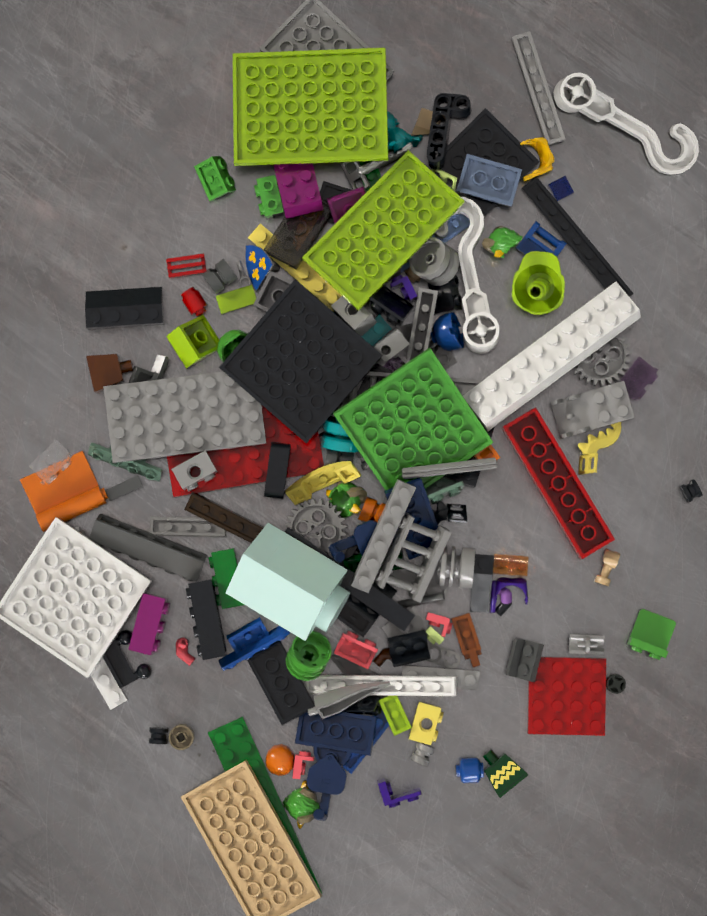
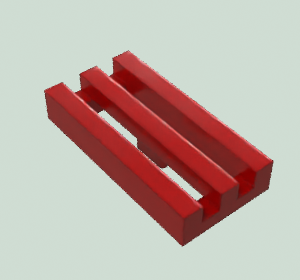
M204 253L166 259L169 278L203 274L207 271ZM201 259V262L171 266V263ZM202 266V269L172 273V270Z

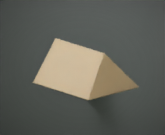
M421 108L411 136L430 133L433 111Z

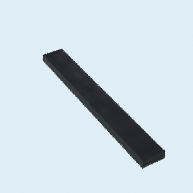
M534 177L521 188L604 290L614 282H617L629 297L634 294L537 177Z
M288 527L285 533L348 570L340 585L342 588L349 591L352 596L401 630H406L415 617L412 612L373 585L369 593L350 586L355 574L353 571L336 562L334 558Z

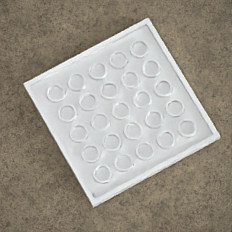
M55 517L1 599L0 619L89 678L152 581L58 517Z

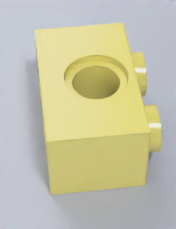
M418 701L408 739L431 745L432 741L436 742L439 731L435 729L437 723H441L444 712H441V707ZM425 718L432 721V726L429 729H424L421 726V722Z

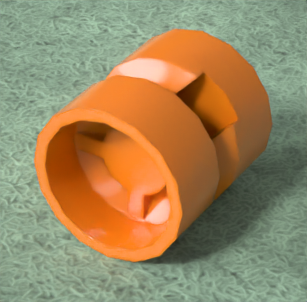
M367 496L358 519L363 522L369 520L378 522L386 504L381 503L379 505L377 500Z

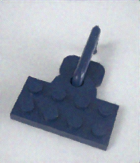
M416 478L406 482L415 486L416 489L405 512L415 518L413 523L435 531L438 528V524L422 479ZM393 488L384 491L387 501ZM373 520L364 522L354 529V535L329 545V551L334 560L338 563L342 562L345 558L342 550L358 545L359 551L363 556L378 522ZM409 530L405 539L425 548L430 547L432 542L431 537L413 530ZM405 548L409 560L421 556V554Z
M308 712L299 716L295 744L312 746L317 761L316 764L309 768L307 777L308 788L314 792L322 793L320 809H316L313 813L316 820H327L331 794L338 795L344 791L347 774L342 767L350 760L352 753L371 756L377 717L340 712L324 719L319 714L309 716Z

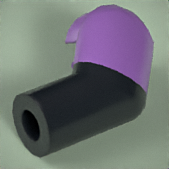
M506 587L502 588L498 593L501 596V603L495 608V612L499 616H502L512 605V593Z

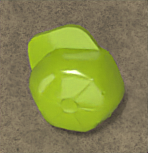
M531 251L523 257L519 270L514 275L512 285L513 301L521 309L532 315L548 314L562 305L565 280L561 274L558 257L553 253L543 251Z

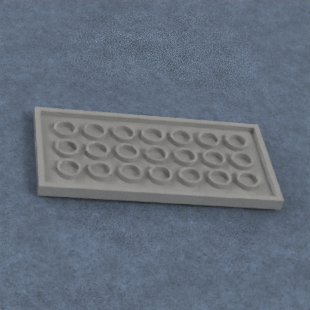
M225 372L103 386L113 463L266 444L261 404Z

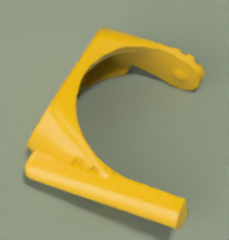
M538 137L520 143V145L527 144L532 146L540 157L539 168L533 171V173L524 176V181L553 170L554 156L545 138Z

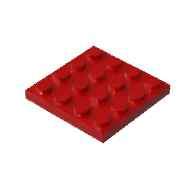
M541 657L535 682L529 681L528 734L605 736L606 658Z

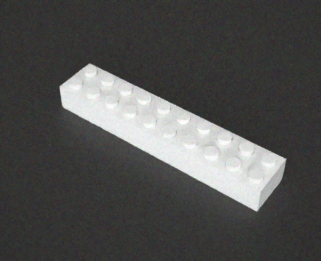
M614 282L463 395L464 399L488 432L641 318L640 309L621 286Z

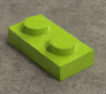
M387 696L379 700V704L394 736L412 728L398 696Z

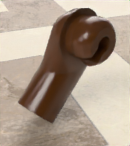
M384 648L373 660L379 667L386 659H391L388 648Z

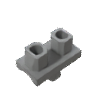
M570 634L569 653L604 655L605 636Z

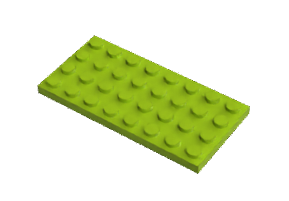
M408 150L302 259L359 311L370 300L372 295L431 238L465 201Z

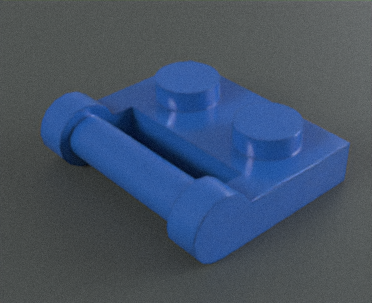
M535 221L516 249L524 255L531 251H543L558 256L567 243L563 240H558L543 229L540 223ZM536 232L554 245L556 249L552 251L532 235Z

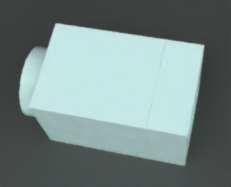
M267 523L243 553L226 594L306 641L315 627L327 633L342 611L350 592L340 585L348 570L272 524Z

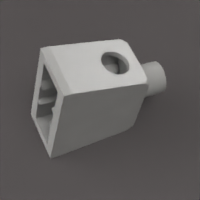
M395 327L372 347L383 355L379 361L382 359L384 362H387L407 347L409 342L398 328ZM385 345L389 346V350L386 353L381 351V348Z

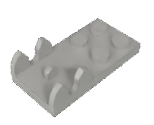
M625 381L550 402L561 439L635 418Z

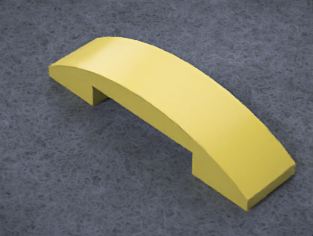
M351 461L332 463L303 476L288 487L285 493L294 505L311 499L312 493L341 480L344 484L361 477V473Z

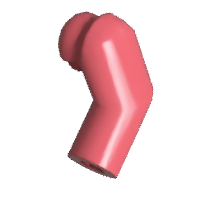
M182 637L175 644L176 655L190 666L196 658L188 653V640Z

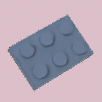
M467 154L456 192L512 207L522 169Z

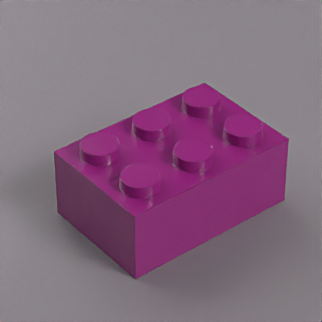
M313 163L273 165L286 218L323 210Z
M143 593L128 650L147 655H153L154 652H158L161 642L158 640L159 633H163L165 622L162 620L164 614H168L170 603L167 602L168 598Z

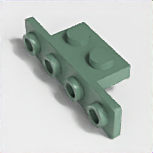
M91 443L89 446L88 455L96 460H102L110 463L112 466L124 468L131 473L145 476L149 480L159 482L163 470L146 463L147 459L113 463L111 445L109 449L95 443Z

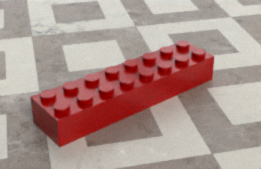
M537 408L531 409L504 425L502 430L579 559H584L614 541L615 538Z

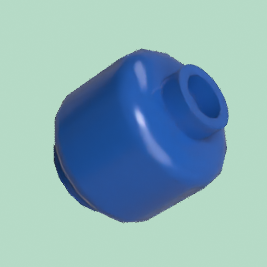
M462 758L460 765H456V777H460L463 783H478L481 778H484L483 762H480L478 758Z

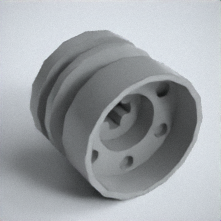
M447 546L445 547L437 567L439 586H444L445 578H449V587H452L454 578L458 579L459 588L472 589L475 548L462 547L461 554L458 556L454 546H452L451 555H447Z

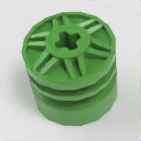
M315 631L311 632L306 641L297 636L286 656V666L291 675L303 681L318 678L331 657L332 650L329 641L325 636Z

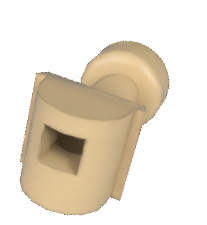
M605 549L602 556L603 567L601 576L597 575L594 582L609 587L611 580L608 576L612 568H616L620 553Z

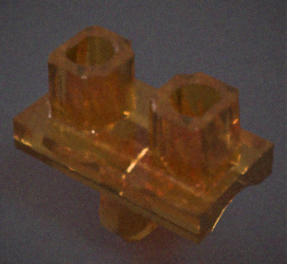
M494 554L493 573L527 576L529 557Z

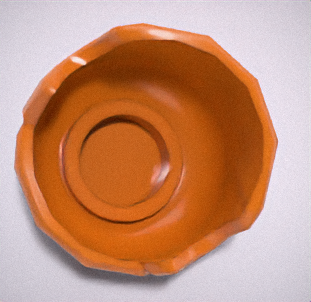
M283 744L274 745L270 748L266 755V767L277 776L290 773L294 767L293 751Z

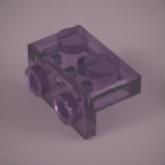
M640 356L636 359L619 381H625L629 398L632 401L636 398L639 400L646 393L644 389L648 383L652 385L657 379L658 375L656 373L658 369L652 367Z

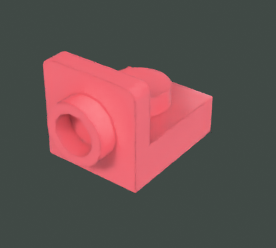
M427 612L426 620H429V625L440 627V624L444 626L441 636L445 637L446 634H450L453 624L450 623V618Z
M300 751L299 754H295L292 778L300 779V776L305 774L306 764L302 763V760L314 761V756H311V752Z

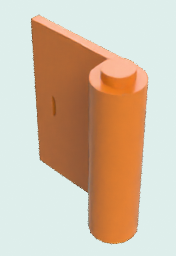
M83 450L20 479L43 532L47 531L55 517L67 522L107 503L106 499H108L105 489L100 488Z

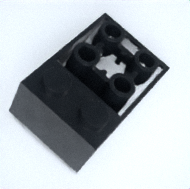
M384 285L372 295L369 302L370 308L375 314L381 315L382 313L387 317L386 321L395 327L397 324L401 326L414 308V305Z
M375 580L372 584L391 599L397 592L388 583L385 584L384 589L380 588L375 583ZM350 594L337 619L364 637L380 614Z

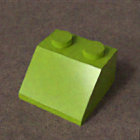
M204 314L178 326L166 336L186 369L215 353L219 338Z

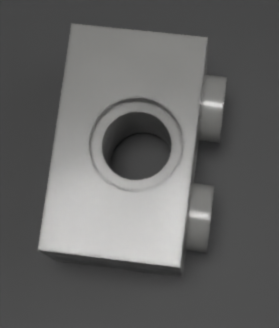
M343 296L331 305L336 315L360 336L364 335L377 323L373 317L375 313L369 306H363L358 311Z
M206 451L172 468L181 488L188 491L198 487L197 483L202 480L207 482L215 478L214 474L217 473ZM192 468H200L201 473L198 477L191 476L190 471Z
M412 606L408 610L415 617L410 622V631L408 633L424 630L426 626L415 607ZM390 621L382 626L388 638L408 634L400 632L399 628Z

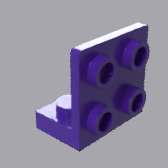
M385 779L377 780L384 805H389V808L400 805V801L406 799L408 802L419 799V795H422L420 788H416L390 797V795H393L390 782L386 783Z

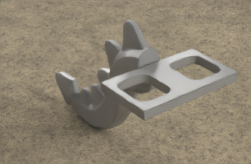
M408 143L402 150L388 156V161H372L363 166H360L359 162H354L356 170L352 173L347 168V163L349 162H344L341 166L353 190L357 189L355 180L360 177L365 184V190L370 186L365 174H369L371 171L397 160L410 150L413 145Z

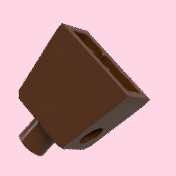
M118 354L86 356L95 393L103 391V386L117 385L124 382L123 373L133 371L132 361L120 362Z

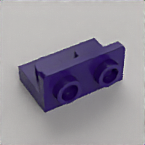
M399 275L392 279L390 284L392 291L402 286L400 292L405 300L408 299L410 303L417 300V294L408 276L403 277Z

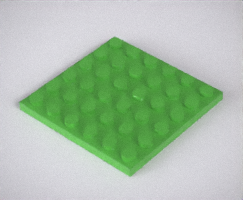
M428 348L333 413L385 490L393 488L397 479L404 482L416 479H403V468L467 461L493 443L431 348ZM445 475L420 478L424 488H427Z

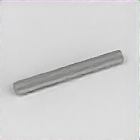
M496 458L408 467L402 469L403 479L496 469L497 460Z

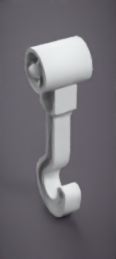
M573 73L556 84L553 97L557 107L568 113L579 111L596 122L605 120L639 139L644 146L651 166L658 172L666 175L681 174L690 169L696 162L699 144L694 132L687 126L679 123L670 128L671 137L676 139L681 145L680 155L677 159L672 160L663 154L656 132L648 125L618 109L614 104V99L597 90L593 80L588 75Z
M461 197L465 202L452 216L462 214L470 222L469 228L458 246L459 263L466 292L462 298L466 319L463 325V337L466 346L472 352L486 354L493 351L498 345L499 324L490 314L486 293L480 290L473 259V249L484 230V216L480 207L473 200ZM449 219L434 233L437 238L443 239L447 237Z

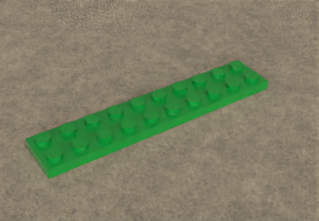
M240 717L208 732L225 771L245 760L248 761L322 893L244 717Z

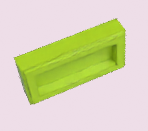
M249 285L217 295L216 299L221 315L253 305L256 300L253 286Z

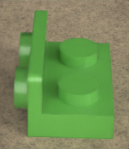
M212 156L194 166L209 201H213L226 193L236 190L235 182L229 175L227 164L221 156Z

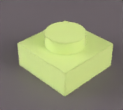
M431 626L425 630L427 639L433 645L436 642L439 645L443 642L444 638Z

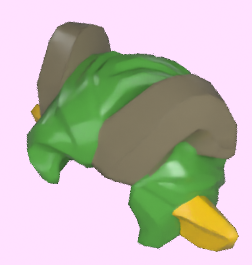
M498 226L490 234L489 238H484L482 245L487 251L494 253V257L504 258V253H508L511 247H515L522 240L523 236H520L514 230Z
M341 480L333 490H326V496L330 499L333 506L337 505V511L342 510L341 517H350L353 513L358 514L361 511L359 506L365 502L367 492L362 487H357L350 482L344 484Z
M306 780L303 781L301 788L295 789L282 802L288 813L297 820L299 829L302 828L304 823L311 822L314 819V811L320 809L317 796L310 791Z

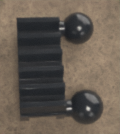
M122 630L103 655L119 688L139 678L147 679L152 672L151 667L147 664H140L135 672L130 666L120 647L121 644H130L132 632L129 630Z

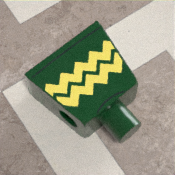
M490 749L483 755V758L489 764L484 769V772L499 798L528 776L527 772L505 753L498 757Z

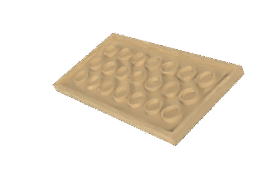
M247 760L181 796L246 916H287L322 897L319 888Z

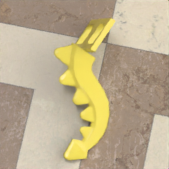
M621 422L611 424L613 429L606 428L607 435L603 431H599L597 438L592 434H588V443H578L582 454H585L579 456L578 475L597 473V451L609 447L617 441L622 429ZM594 457V467L591 469V460ZM583 459H585V469H584V471H582V462H583Z

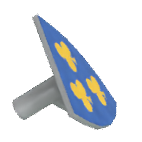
M255 245L246 246L245 257L248 275L255 290L258 291L270 271H279V265L274 264L266 251L261 247Z

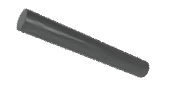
M442 592L423 596L421 603L413 599L397 601V603L406 608L445 600V596Z

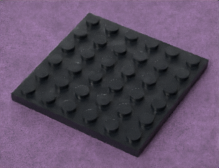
M294 280L219 368L299 438L308 443L383 355Z

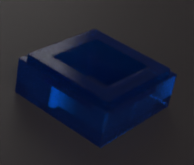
M566 176L548 184L557 202L574 193Z

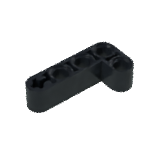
M440 93L435 97L426 153L428 164L432 169H440L445 164L451 118H466L471 114V102L466 95ZM441 103H448L445 107L439 106ZM462 104L467 105L464 109L458 107ZM440 120L445 121V123L442 125L437 124V122ZM437 138L443 139L441 142H434ZM435 151L438 152V157L436 158V160H434L436 156Z

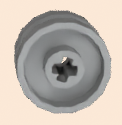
M431 237L409 259L410 268L414 274L431 285L441 286L453 279L457 273L459 256L453 248L438 238Z

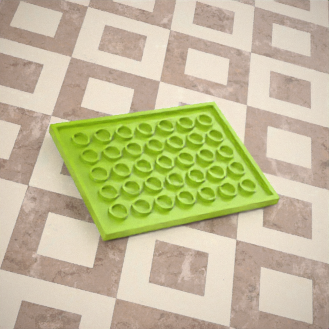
M386 48L233 53L234 166L388 161Z

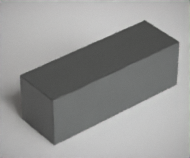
M137 475L105 490L109 500L113 501L143 487V484Z

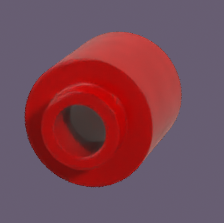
M194 287L181 294L182 301L191 315L199 316L206 311L205 307L208 305L200 292L195 290Z

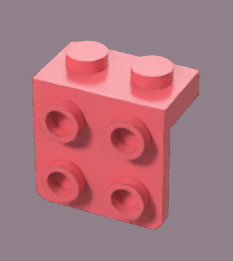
M348 631L347 634L343 632L334 654L369 669L378 651V648L375 647L376 643L365 639L363 642L358 639L359 635Z

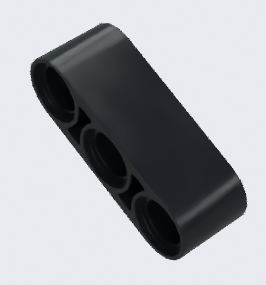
M271 442L264 497L284 498L291 444Z

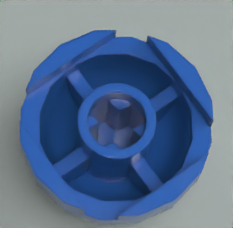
M454 312L441 315L434 322L433 332H431L433 343L437 342L438 346L445 351H456L464 348L463 333L460 334L459 330L461 325Z

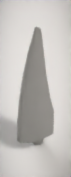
M390 682L355 684L315 695V707L308 709L309 716L319 714L324 719L338 714L361 699L389 686Z

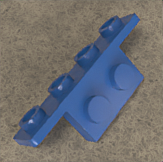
M260 617L226 636L234 651L218 660L222 670L225 671L235 667L237 663L251 658L253 654L260 650L267 649L274 642L285 639L290 632L281 626L268 632Z

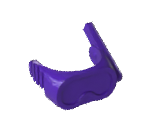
M500 577L497 578V581H492L490 613H495L499 591L510 585L517 586L525 593V604L528 605L527 580L523 578Z

